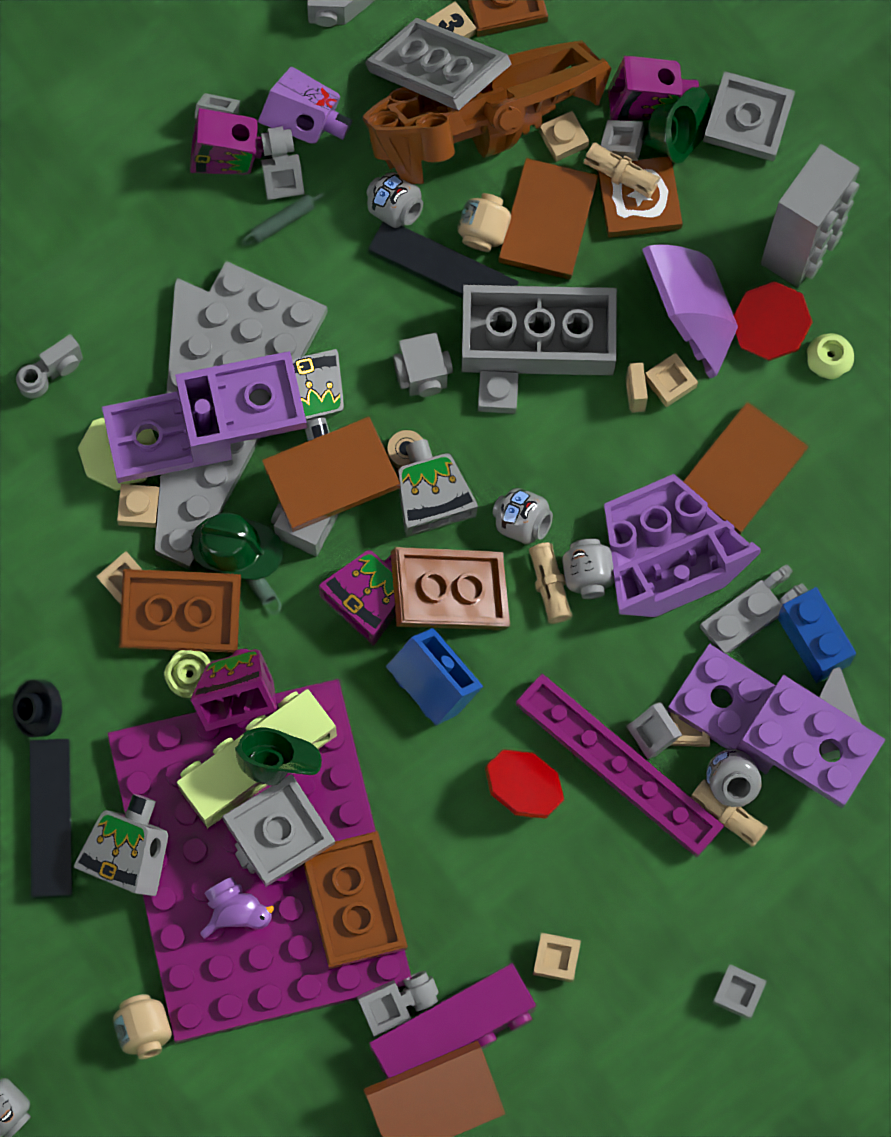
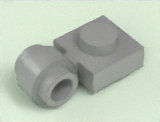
M283 126L268 128L267 133H261L264 156L272 155L271 159L261 160L267 199L304 194L298 154L287 155V152L294 151L291 129L283 130Z
M71 334L39 355V362L33 365H26L18 371L16 383L19 391L27 398H38L48 389V377L54 380L59 375L66 376L79 366L83 356L79 344Z
M420 971L412 974V979L408 977L403 980L405 987L402 992H399L393 980L357 996L373 1036L411 1020L406 1008L407 1006L412 1005L416 1011H421L435 1005L438 1002L436 995L439 991L433 977L428 976L426 971Z

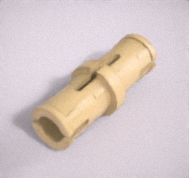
M595 142L587 152V158L584 159V164L611 177V182L617 185L622 183L647 198L652 196L658 186L657 183L660 181L659 176L632 163L631 158L627 156L622 158Z
M547 542L531 547L529 554L531 555L537 577L535 582L536 591L541 592L548 623L556 624L571 619L572 612H570L564 590V585H566L565 576L559 572L553 544Z
M705 779L690 797L752 848L768 829L766 825L756 820L743 808L721 804L714 797Z

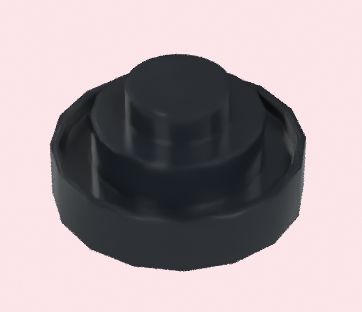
M45 679L26 680L18 687L14 695L12 704L13 718L22 734L30 738L46 737L56 731L61 722L63 709L59 691L52 682Z

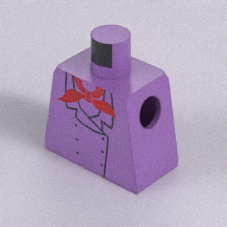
M290 67L270 90L258 122L271 128L283 126V130L291 129L293 137L315 144L325 131L344 140L353 119L335 111L340 100V95L301 71Z

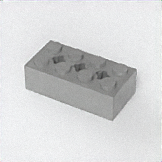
M820 144L778 203L761 265L797 288L806 277L812 280L823 263L821 259L826 250L832 251L843 235L841 230L849 218L846 215L854 204L852 199L860 187L856 183L860 167Z
M463 286L461 372L480 373L481 371L525 374L613 375L616 363V288ZM496 327H505V332H496ZM534 328H543V333H535ZM572 328L581 329L580 334H573Z

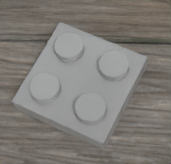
M724 71L703 142L774 162L795 91Z
M292 774L285 777L278 785L267 788L223 815V821L265 887L335 844L334 838Z

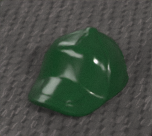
M260 727L243 733L238 746L235 747L237 762L241 770L252 780L269 786L281 783L288 773L315 775L320 771L322 765L320 751L312 743L271 728Z

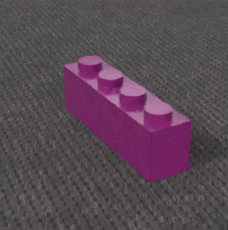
M513 963L370 1042V1050L386 1079L475 1041L479 1042L483 1050L497 1041L496 1033L507 1027L510 1028L511 1032H514L533 1020L530 1014L535 1012L537 1005Z

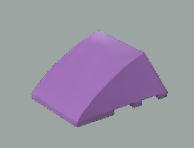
M657 244L643 248L642 250L669 318L685 342L689 340L695 357L698 361L702 360L709 378L717 376L738 325L712 261L698 251L680 246Z
M675 474L604 503L619 614L657 617L726 587L761 553V549L753 542H747L740 536L728 520L723 521L710 510L708 503Z

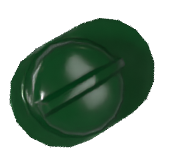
M692 87L675 103L657 107L652 112L649 128L642 138L643 144L652 147L659 154L669 156L670 160L675 164L683 163L704 138L712 112L711 100L707 92L701 87Z
M220 513L205 519L196 527L192 535L191 551L194 559L202 567L214 572L241 574V579L259 580L274 573L283 560L281 540L270 527L259 522L244 519L234 513Z

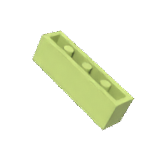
M308 689L301 694H298L297 691L289 694L278 704L280 709L268 717L262 715L255 718L245 728L247 731L260 727L279 730L306 740L316 746L317 749L337 736L336 725ZM243 735L235 741L233 738H228L220 743L213 750L214 756L202 764L200 761H196L181 772L180 776L182 778L177 781L180 792L207 829L223 818V815L240 806L268 786L248 777L241 770L237 762L235 747L238 746Z

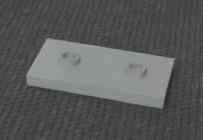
M415 18L373 54L365 64L370 73L459 111L511 65V61L506 53Z

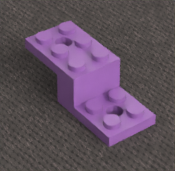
M290 351L175 374L177 392L102 407L118 483L232 460L230 447L232 443L307 428ZM264 389L272 397L267 404L259 406L249 400L250 394L255 390ZM145 429H152L159 434V437L154 444L143 445L137 440L138 434Z
M711 644L707 646L666 710L669 713L676 714L680 720L699 732L707 733L711 740L727 750L737 749L747 753L761 772L767 774L772 766L775 765L841 808L847 803L886 740L785 675L781 677L775 686ZM715 689L726 690L731 695V705L726 708L715 706L711 701V692ZM825 742L835 744L840 751L839 760L836 762L825 761L819 753L820 745Z

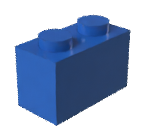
M817 587L782 605L777 619L816 684L828 678L833 669L840 667L843 670L851 665L857 653Z
M434 628L411 637L386 666L395 677L397 683L410 694L420 706L422 713L431 719L436 726L457 716L484 687Z

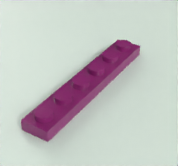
M543 673L516 701V706L696 858L701 855L723 829V824Z

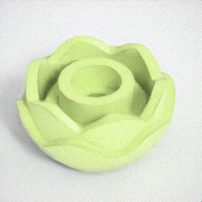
M833 333L822 334L816 337L807 348L808 366L820 377L837 379L850 371L853 366V348L841 335ZM831 352L834 354V357H829L827 354Z
M181 650L173 655L171 661L166 666L164 671L165 680L175 694L191 698L206 666L211 662L207 655L201 651ZM187 672L194 673L190 678L186 676Z

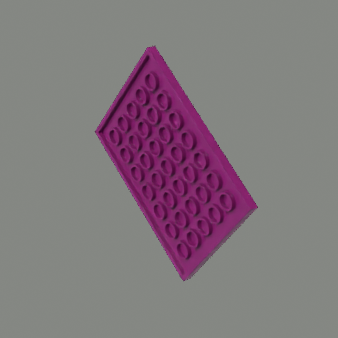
M339 679L275 693L278 710L280 709L278 704L286 696L296 691L298 694H301L308 689L336 725L337 731L335 738L318 749L322 757V765L317 774L288 773L286 777L290 774L294 776L335 841L375 832V825ZM197 712L108 733L125 814L133 794L152 799L156 803L149 824L164 829L168 833L156 896L143 894L176 1044L358 1000L357 996L393 980L398 990L405 987L403 980L408 977L412 979L405 950L329 970L303 864L265 887L256 872L250 874L247 868H242L235 855L238 851L235 847L237 841L223 821V818L207 829L180 792L177 781L182 778L180 774L185 768L196 761H200L201 764L215 755L213 750L226 739L233 738L234 741L247 731L245 729L246 726L255 718L206 732ZM266 786L261 791L256 793L254 796L258 795L259 793H261L262 791L266 790L271 786ZM233 877L237 885L240 884L242 886L243 893L252 894L258 899L260 904L274 907L271 913V921L263 929L223 927L215 930L205 939L200 934L209 924L214 909L210 908L207 904L209 900L205 892L227 878Z

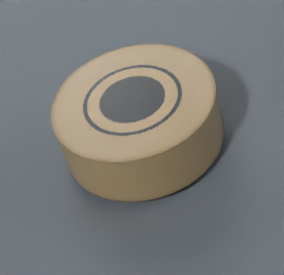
M403 430L391 437L388 443V458L393 466L400 468L401 466L411 464L405 447L409 443L423 439L418 433Z

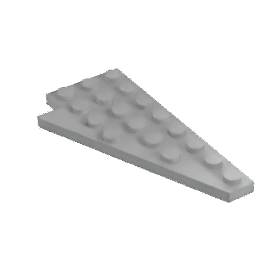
M227 261L209 292L177 278L174 290L167 393L178 391L175 374L290 351L292 359L305 356L328 313L327 306ZM264 389L255 390L249 396V400L259 406L265 405L270 401L269 395ZM261 438L230 444L232 460L160 475L155 541L156 555L191 571L196 562L191 551L192 535L196 527L205 519L222 513Z

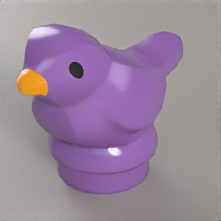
M233 877L227 878L205 892L209 900L207 904L210 908L214 909L209 924L200 934L205 939L215 930L223 927L263 929L269 925L274 907L260 904L258 899L252 894L243 893L242 886L240 884L237 885Z

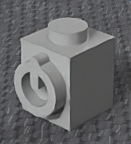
M437 333L399 341V353L392 356L401 389L408 388L410 396L420 394L422 397H428L438 394L443 388H447V375L453 373L449 352H441Z

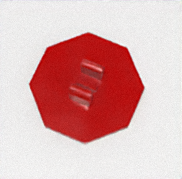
M775 281L745 292L734 314L738 325L736 336L740 348L768 361L798 351L813 323L803 293Z
M503 749L485 767L491 796L516 816L547 819L564 801L558 772L534 753Z

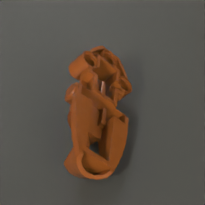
M582 40L535 48L508 55L511 65L459 111L402 87L392 91L387 98L369 109L363 115V121L370 133L374 157L385 160L390 169L395 168L402 180L411 184H424L421 160L441 162L451 158L455 153L454 143L472 138L479 154L484 158L510 150L517 144L521 134L525 136L529 133L531 125L536 129L542 126V116L555 110V104L572 95L589 100L599 106L612 68L604 58L600 60Z

